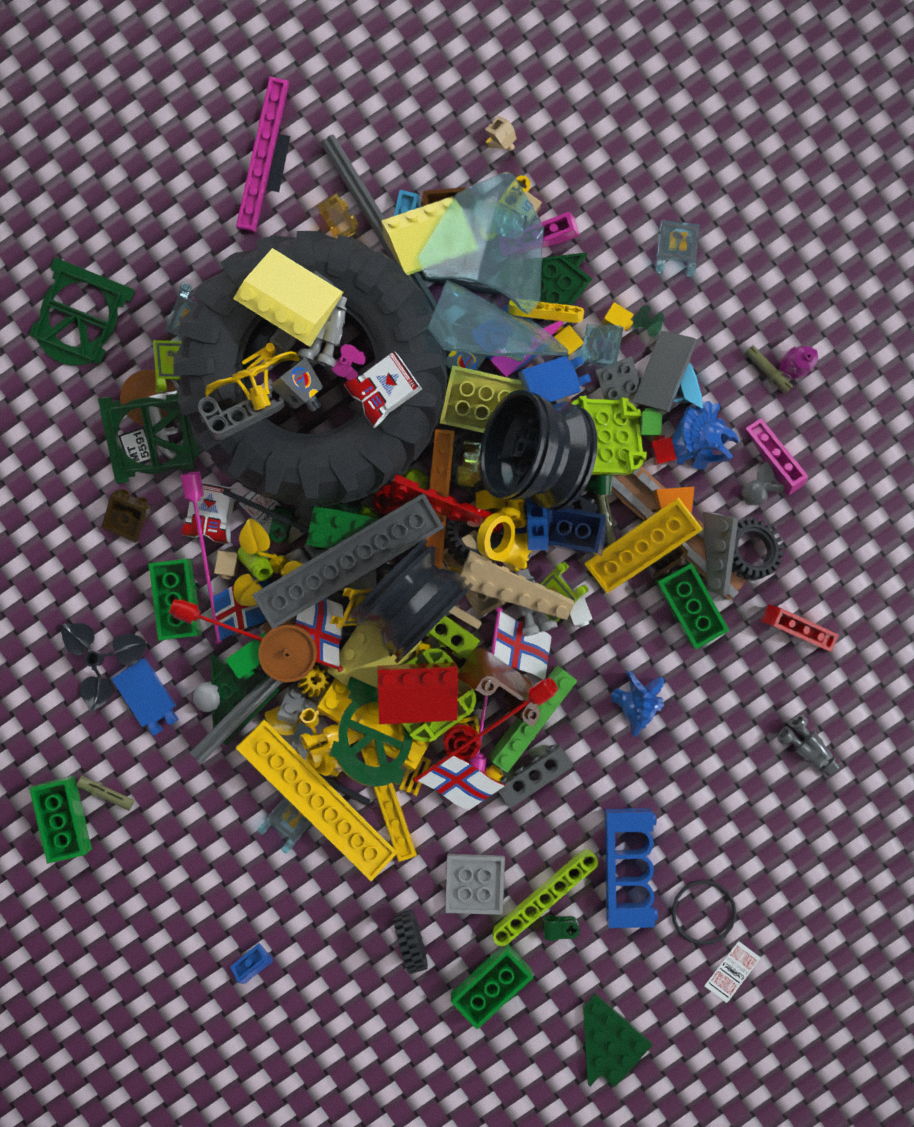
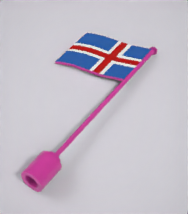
M192 472L180 475L184 499H189V502H193L213 620L240 630L264 622L267 619L258 604L255 606H244L237 603L234 597V585L213 596L197 501L201 500L200 497L204 496L200 472ZM269 578L266 581H259L257 584L265 588L270 585ZM214 624L217 639L215 643L217 645L222 644L223 639L235 633Z

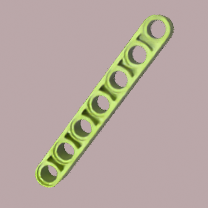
M584 849L499 921L493 927V940L498 946L507 945L591 873L598 864L594 852L590 849ZM590 856L593 859L590 863H584V858ZM577 869L578 873L575 876H571L569 871ZM561 881L564 885L561 888L554 887L555 883ZM548 894L549 898L543 901L540 899V896ZM532 906L535 910L532 913H528L525 911L526 908ZM514 919L521 921L518 925L511 924V921ZM498 932H505L506 935L500 938L497 936Z

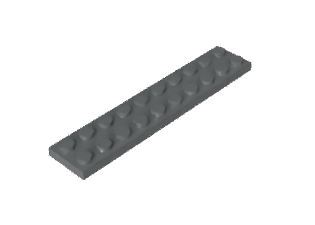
M423 493L252 596L271 628L274 629L423 541L425 538L440 531L444 526Z

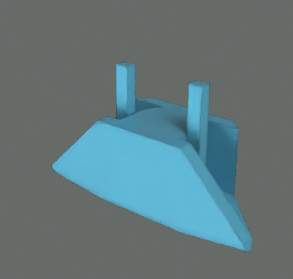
M689 363L678 389L680 398L674 399V403L682 401L683 404L690 402L699 408H704L698 380L691 363Z

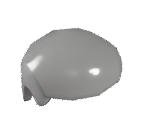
M211 681L195 688L193 702L199 710L210 712L218 707L220 703V696L217 692L218 686L212 685Z

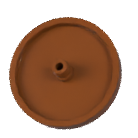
M140 370L126 379L120 392L121 405L138 398L158 394L156 393L155 370ZM165 380L167 385L165 392L177 390L171 380ZM140 407L127 414L134 422L144 425ZM160 408L162 418L168 415V412Z
M293 624L279 625L271 629L263 637L259 646V661L263 670L271 678L281 682H294L302 679L312 670L317 657L316 644L313 637L304 628Z

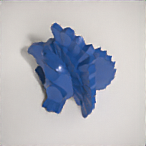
M707 401L703 405L704 408H695L694 406L686 408L684 417L680 419V423L673 434L674 439L672 440L677 464L682 465L686 459H691L694 456L695 461L692 468L705 470L708 463L727 462L733 457L723 444L729 441L737 444L739 439L732 429L725 426L724 420L716 418L717 412L720 409L719 403L712 405L710 401ZM712 449L718 450L722 452V454L715 455L713 454Z
M626 671V675L630 680L631 690L626 692L617 688L614 689L611 695V702L618 703L622 707L630 726L631 735L636 738L642 729L646 728V725L652 721L656 711H661V708L664 707V699L657 697V694L664 687L665 679L657 677L646 687H643L631 671Z

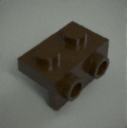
M681 544L650 566L655 570L653 577L657 578L660 575L663 577L671 571L672 567L682 565L686 561L685 557L688 550Z

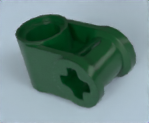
M275 506L274 512L294 520L295 509ZM272 517L269 531L270 538L276 543H285L289 538L291 525ZM281 530V532L283 533V537L279 536L278 538L277 536H275V532H279Z
M546 916L542 919L543 938L545 940L575 939L580 933L578 920L574 916Z

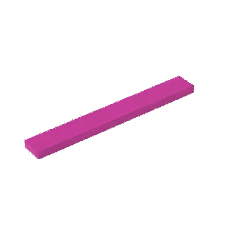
M269 76L236 228L256 233L289 87L288 80Z

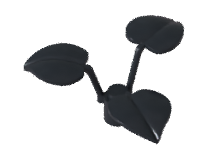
M74 623L61 626L62 639L67 650L74 655H82L86 651L84 662L87 666L92 667L91 669L97 675V677H87L81 683L80 693L90 711L98 709L112 696L113 685L109 679H101L97 666L103 664L105 657L117 655V660L121 664L126 666L134 665L142 658L147 641L135 634H122L113 641L115 651L102 654L99 651H91L89 645L94 642L95 634L89 625Z

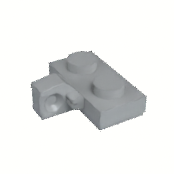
M290 685L278 712L277 719L296 725L297 719L304 709L312 708L316 711L318 704L306 699L308 692L302 694L303 689Z

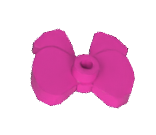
M345 344L341 346L342 356L339 361H336L332 370L338 376L351 380L358 377V373L351 367L352 362L363 365L366 358L363 352H359L352 345Z

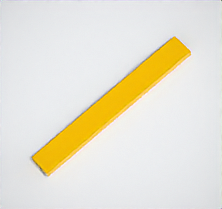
M368 743L361 749L365 764L379 767L376 747ZM393 783L373 787L393 847L398 852L396 854L398 862L416 857L417 853Z

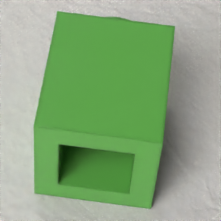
M646 408L645 411L641 412L642 416L639 418L641 437L661 436L662 412H656L657 409Z

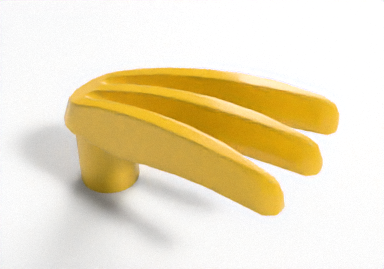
M268 343L266 347L245 359L242 363L246 364L260 356L247 368L248 370L259 364L263 359L262 363L268 361L275 354L276 349L272 343Z

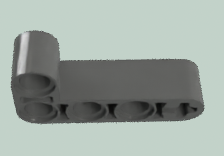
M270 388V394L267 395L271 406L263 408L260 412H253L251 410L253 407L251 400H246L222 412L217 402L211 397L201 399L198 403V410L210 435L214 439L221 440L283 409L285 400L273 388ZM272 397H274L276 400L279 399V402L272 400ZM206 406L214 408L211 413L203 411ZM241 415L243 420L235 422L232 420V417ZM216 424H221L224 426V429L222 431H215L213 427Z

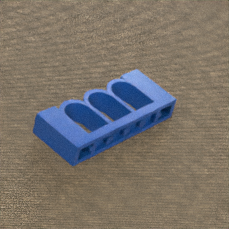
M650 808L605 809L606 922L609 928L655 927V921H658V911L653 906L654 892L648 883L654 873L653 863L647 856L652 851L654 844L653 837L649 832H654L653 826L657 823L656 814H653ZM615 832H642L646 834V843L637 850H615ZM616 859H643L647 862L645 872L639 876L616 877ZM616 886H644L647 888V896L644 900L637 903H616Z

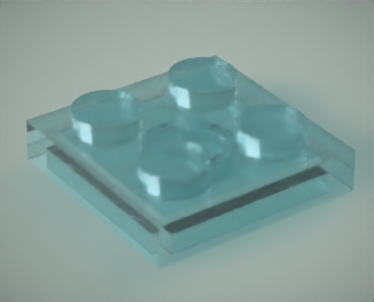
M587 324L583 340L584 344L581 350L583 362L586 364L616 366L624 327L619 325Z

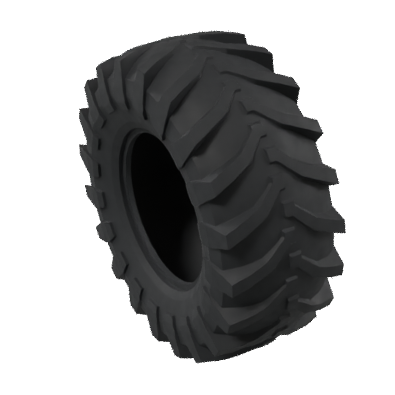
M297 231L296 238L273 235L256 240L258 249L235 252L220 262L225 270L204 280L193 294L199 299L198 303L182 317L177 333L183 335L184 338L173 359L174 375H180L178 404L183 416L188 415L195 442L203 451H207L211 455V460L225 475L241 483L243 487L256 494L280 501L281 503L308 507L333 506L370 496L380 490L381 487H385L393 482L395 474L401 476L411 466L412 461H415L428 445L434 428L439 422L445 402L447 358L442 332L433 310L418 285L407 276L394 260L378 250L376 252L357 239L338 234L336 239L319 231ZM272 248L312 273L317 271L334 283L333 286L343 292L342 296L347 298L344 306L346 308L344 321L359 330L370 342L375 352L376 364L395 351L421 386V391L389 412L377 427L373 428L364 415L362 407L347 423L324 433L301 434L278 427L269 417L221 440L214 439L207 430L198 410L199 401L206 397V386L214 381L232 377L233 374L239 371L247 370L259 356L246 364H243L242 361L264 348L267 341L278 328L233 299L246 277ZM250 377L242 378L240 381L251 393L250 388H253ZM237 383L226 384L207 396L217 402L222 412L248 400L247 395ZM206 406L203 409L206 413H211L214 410L211 406ZM254 407L251 408L253 412H260L262 410H254ZM235 415L232 417V420L239 422L243 420V417ZM216 424L213 429L215 431H222L224 426Z

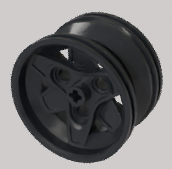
M516 390L509 393L492 412L482 437L479 466L481 479L486 490L496 498L509 501L529 498L537 507L557 511L570 506L585 489L596 461L597 431L592 416L581 406L566 402L552 405L541 395L526 390Z
M426 538L386 575L349 616L351 619L355 617L358 619L356 621L358 626L376 625L381 630L380 636L383 647L389 652L388 655L390 657L393 654L397 657L394 660L396 663L402 660L473 586L471 582L467 585L465 583L467 578L465 576L462 577L458 572L439 569L435 565V547L433 545L428 547L426 544L429 541Z

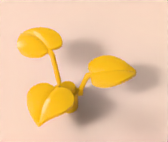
M292 351L285 352L262 363L263 365L254 366L248 370L239 371L233 374L232 377L214 381L206 386V397L214 390L226 384L237 383L247 395L248 400L252 401L254 410L271 406L267 395L270 394L268 389L269 366L284 361H299L298 354ZM264 371V389L262 385L257 386L253 374ZM250 377L253 388H250L251 393L240 381L242 378Z
M252 518L247 520L239 536L240 545L245 552L249 554L258 552L260 556L271 558L269 562L273 573L281 572L283 576L303 565L299 561L289 562L288 558L284 555L276 556V554L263 553L262 551H266L270 547L269 536L257 521ZM244 574L236 580L234 584V597L237 603L244 606L257 605L252 595L263 589L261 585L257 584L259 582L258 579L254 580L250 574Z
M324 694L320 697V699H319V701H318V704L320 703V701H321V699L323 698ZM281 705L265 712L268 724L278 734L288 736L296 731V725L277 719ZM312 708L304 709L301 715H299L296 724H301L303 721L306 727L312 729L314 735H318L315 729L319 722L318 715L324 716V714ZM319 743L318 746H314L313 748L309 749V751L320 748L326 745L327 743L323 745ZM307 753V755H306V761H307V763L313 768V766L311 765V763H310V761H309L308 753ZM328 753L322 758L321 765L313 769L323 776H328L335 769L337 761L330 757Z

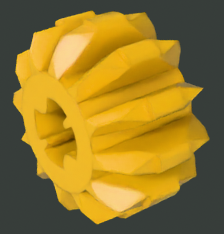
M316 665L305 677L298 680L301 683L297 687H303L304 689L301 693L305 694L308 692L309 698L313 695L319 697L321 693H326L325 687L330 686V683L326 681L330 675L324 676L323 673L326 670L323 668L319 671V665ZM314 678V682L316 681V684H312L313 681H311L310 679Z

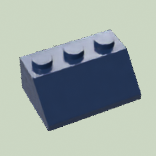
M568 508L557 511L548 510V547L602 556L606 537V515Z

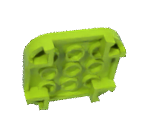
M580 396L571 403L586 409L595 423L597 455L592 471L593 475L632 474L642 466L646 459L647 452H643L639 418L642 414L640 409L637 410L633 404L628 402V398L603 400L587 399L586 396Z
M428 648L406 664L448 663L454 661L444 650ZM458 679L457 721L402 724L412 738L422 742L434 741L464 717L469 716L474 710L476 704L474 689Z

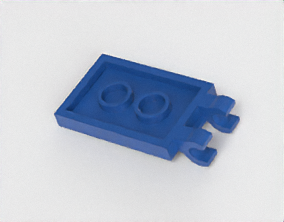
M563 356L518 372L526 391L539 394L550 403L581 392L580 386L591 382L589 374L578 378L574 369L579 367L578 365L584 364L581 356L570 361L567 356Z
M146 658L141 659L112 678V681L141 726L144 727L148 724L153 736L163 730L157 721L164 716L169 725L179 720L172 710L176 706L175 702Z

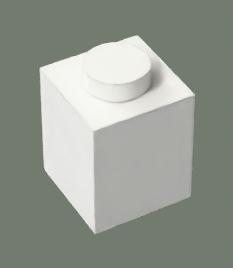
M581 597L574 604L569 615L574 626L583 627L589 624V620L592 619L584 597Z

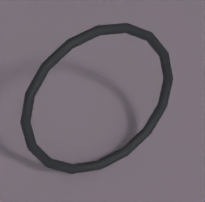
M709 880L694 881L683 887L676 895L671 909L673 924L678 933L689 942L699 945L714 944L725 938L732 930L737 916L735 901L730 892L719 883ZM709 884L718 887L726 893L732 904L733 915L730 926L722 935L713 940L700 941L690 938L681 930L676 921L675 909L678 899L686 890L695 885Z

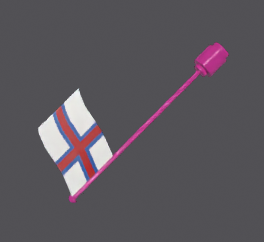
M496 608L497 614L491 654L507 665L532 673L543 680L546 677L551 636L546 632L540 633L539 631L538 634L524 637L522 631L525 628V623L516 621L504 614L502 608ZM484 695L479 733L483 731L488 695ZM479 749V752L472 759L468 758L467 761L482 772H485L486 757L483 756Z

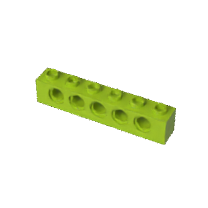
M445 615L438 624H444L447 628L446 632L438 634L434 627L426 636L431 637L433 635L438 639L437 643L445 649L447 646L454 650L452 652L453 655L460 660L463 657L467 660L480 642V639ZM452 636H461L462 642L459 645L452 644Z

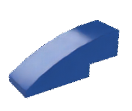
M526 498L528 550H548L547 509L537 507L529 498Z

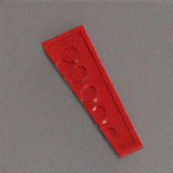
M395 474L387 497L397 503H408L424 493L437 515L447 516L453 521L465 522L472 527H480L487 517L492 515V513L468 503L459 504L451 496L441 497L436 494L437 491L429 488L427 491L419 488V483ZM502 522L496 525L492 533H499L503 527Z

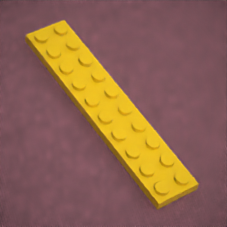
M264 719L236 747L370 881L398 853Z

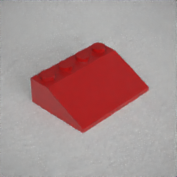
M455 662L377 666L379 724L457 721L458 666Z

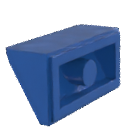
M259 943L231 965L230 969L237 982L245 984L272 963L273 959Z

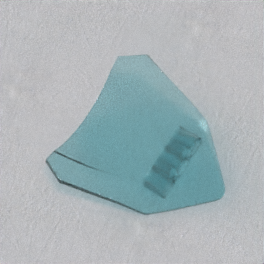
M504 172L455 195L418 259L426 278L463 279L487 285L505 294L520 310L530 314L540 302L544 227L515 176L510 172Z
M449 280L444 285L428 330L441 347L449 351L506 356L520 363L522 360H525L527 355L566 356L569 352L564 345L529 318L511 316L489 301Z

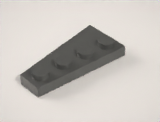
M702 511L708 591L729 595L738 518Z

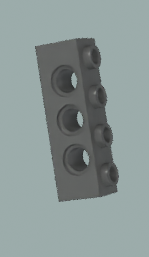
M560 744L549 746L545 750L546 753L541 756H534L530 760V764L525 767L523 765L514 770L515 774L509 778L505 776L501 779L500 783L505 784V786L498 790V792L510 809L574 766ZM549 759L555 761L554 766L551 768L544 766L545 762ZM532 770L539 772L538 777L534 779L528 775ZM521 781L523 786L520 789L513 788V783Z

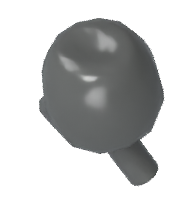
M765 462L760 467L757 473V480L749 482L741 490L743 499L749 506L764 503L768 498L767 492H783L784 484H772L775 476L768 462Z

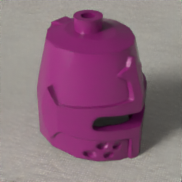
M794 346L789 349L780 361L782 375L790 379H798L811 374L818 361L817 350L809 346Z

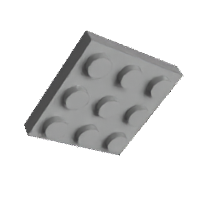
M447 854L445 913L503 915L505 856Z

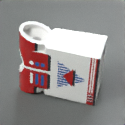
M395 351L362 376L344 383L353 399L362 402L364 415L373 428L377 427L389 412L422 390Z
M202 482L204 496L200 497V501H197L202 534L214 542L230 544L229 524L235 499L222 494V492L226 489L236 494L237 489ZM190 502L188 518L182 528L181 535L198 538L193 502Z

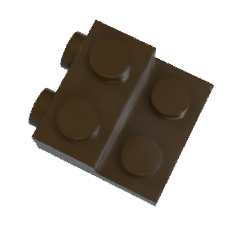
M116 490L110 496L101 528L137 543L144 524L148 521L153 505L148 504L146 498L130 496L131 493L128 490Z

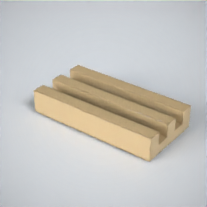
M454 606L449 611V613L477 629L481 625V620L457 606Z

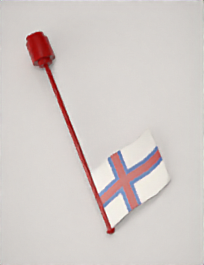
M175 599L170 608L169 614L173 615V618L192 624L193 621L197 622L199 618L258 641L263 639L262 637L200 615L199 606L188 601ZM323 599L299 613L296 625L304 628L313 637L317 648L316 662L341 672L343 666H339V644L342 629H338L335 624H330L333 616L343 618V606L331 600Z
M549 677L535 684L529 689L528 700L417 777L414 776L413 781L415 783L421 782L435 789L454 804L470 810L503 788L505 784L490 778L476 766L456 756V754L532 702L534 705L538 704L540 706L551 699L559 690L556 683Z

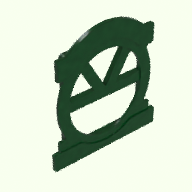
M55 257L50 270L54 271L52 279L55 280V283L43 299L40 309L39 322H34L29 336L36 338L43 351L60 363L72 366L86 365L93 362L101 364L106 350L102 347L115 330L118 319V307H124L126 301H132L135 289ZM81 282L94 285L103 293L107 300L109 308L108 321L57 302L54 298L63 288L74 283ZM50 308L69 314L54 327H51L49 320ZM77 319L81 346H70L61 342L56 335ZM86 322L104 329L102 334L91 343L88 340Z
M179 393L167 394L165 400L144 397L132 400L124 405H121L120 401H113L112 397L98 398L116 484L129 482V477L136 476L135 472L159 474L179 467L180 471L196 469L195 460L201 448L194 440L188 415L183 416L178 404ZM153 406L166 410L168 415L152 427L149 407ZM139 407L141 409L152 465L141 464L131 459L123 451L118 440V429L122 419L130 411ZM176 419L183 433L182 445H176L154 435ZM156 445L175 452L176 456L170 461L160 464Z
M350 677L346 690L350 691L348 698L352 702L341 717L338 731L339 741L333 742L329 756L337 761L346 775L360 784L371 787L385 786L391 783L400 785L404 770L400 767L409 755L413 738L403 724L404 740L402 742L351 720L355 711L367 703H378V688ZM348 728L365 735L353 747H350L348 742ZM373 739L379 767L366 765L355 756ZM384 744L400 750L398 756L391 763H387Z

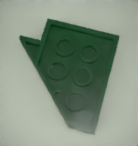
M586 252L511 261L505 265L496 277L498 281L523 300L571 306L592 281L590 276L578 268L586 258ZM549 320V321H551L553 324L556 323V322H558V321H555V320Z
M215 653L210 656L211 684L218 686L217 692L220 696V703L215 710H212L213 728L266 676L256 667L253 670L254 674L246 680L243 677L239 679L228 663L225 664ZM277 687L223 742L226 746L280 691V688Z
M596 992L583 1005L588 1086L591 1087L601 1075L616 1087L653 1044Z

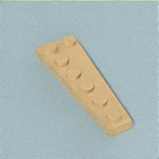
M473 551L469 552L460 574L462 577L465 576L467 578L465 580L467 585L470 582L473 584L470 589L472 591L565 620L568 619L574 606L573 600L551 589H547L537 582L532 583L526 580V577L520 574L518 576L504 566H497L492 563V560Z

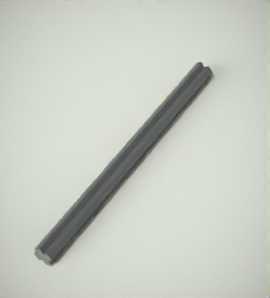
M334 134L329 135L320 144L388 255L397 263L384 240L381 221L385 220V217ZM416 272L407 275L426 296L437 319L443 340L446 341L455 334V331L420 274Z
M347 596L339 602L343 606V615L350 602ZM267 674L203 738L190 754L202 764L282 682L271 678Z

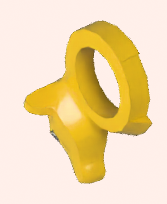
M502 509L501 513L490 515L481 524L477 545L482 556L504 563L509 571L517 572L527 568V561L530 559L532 552L527 547V533L515 534V525L507 512ZM502 522L504 526L503 539L500 545L492 550L490 546L491 533L496 525Z

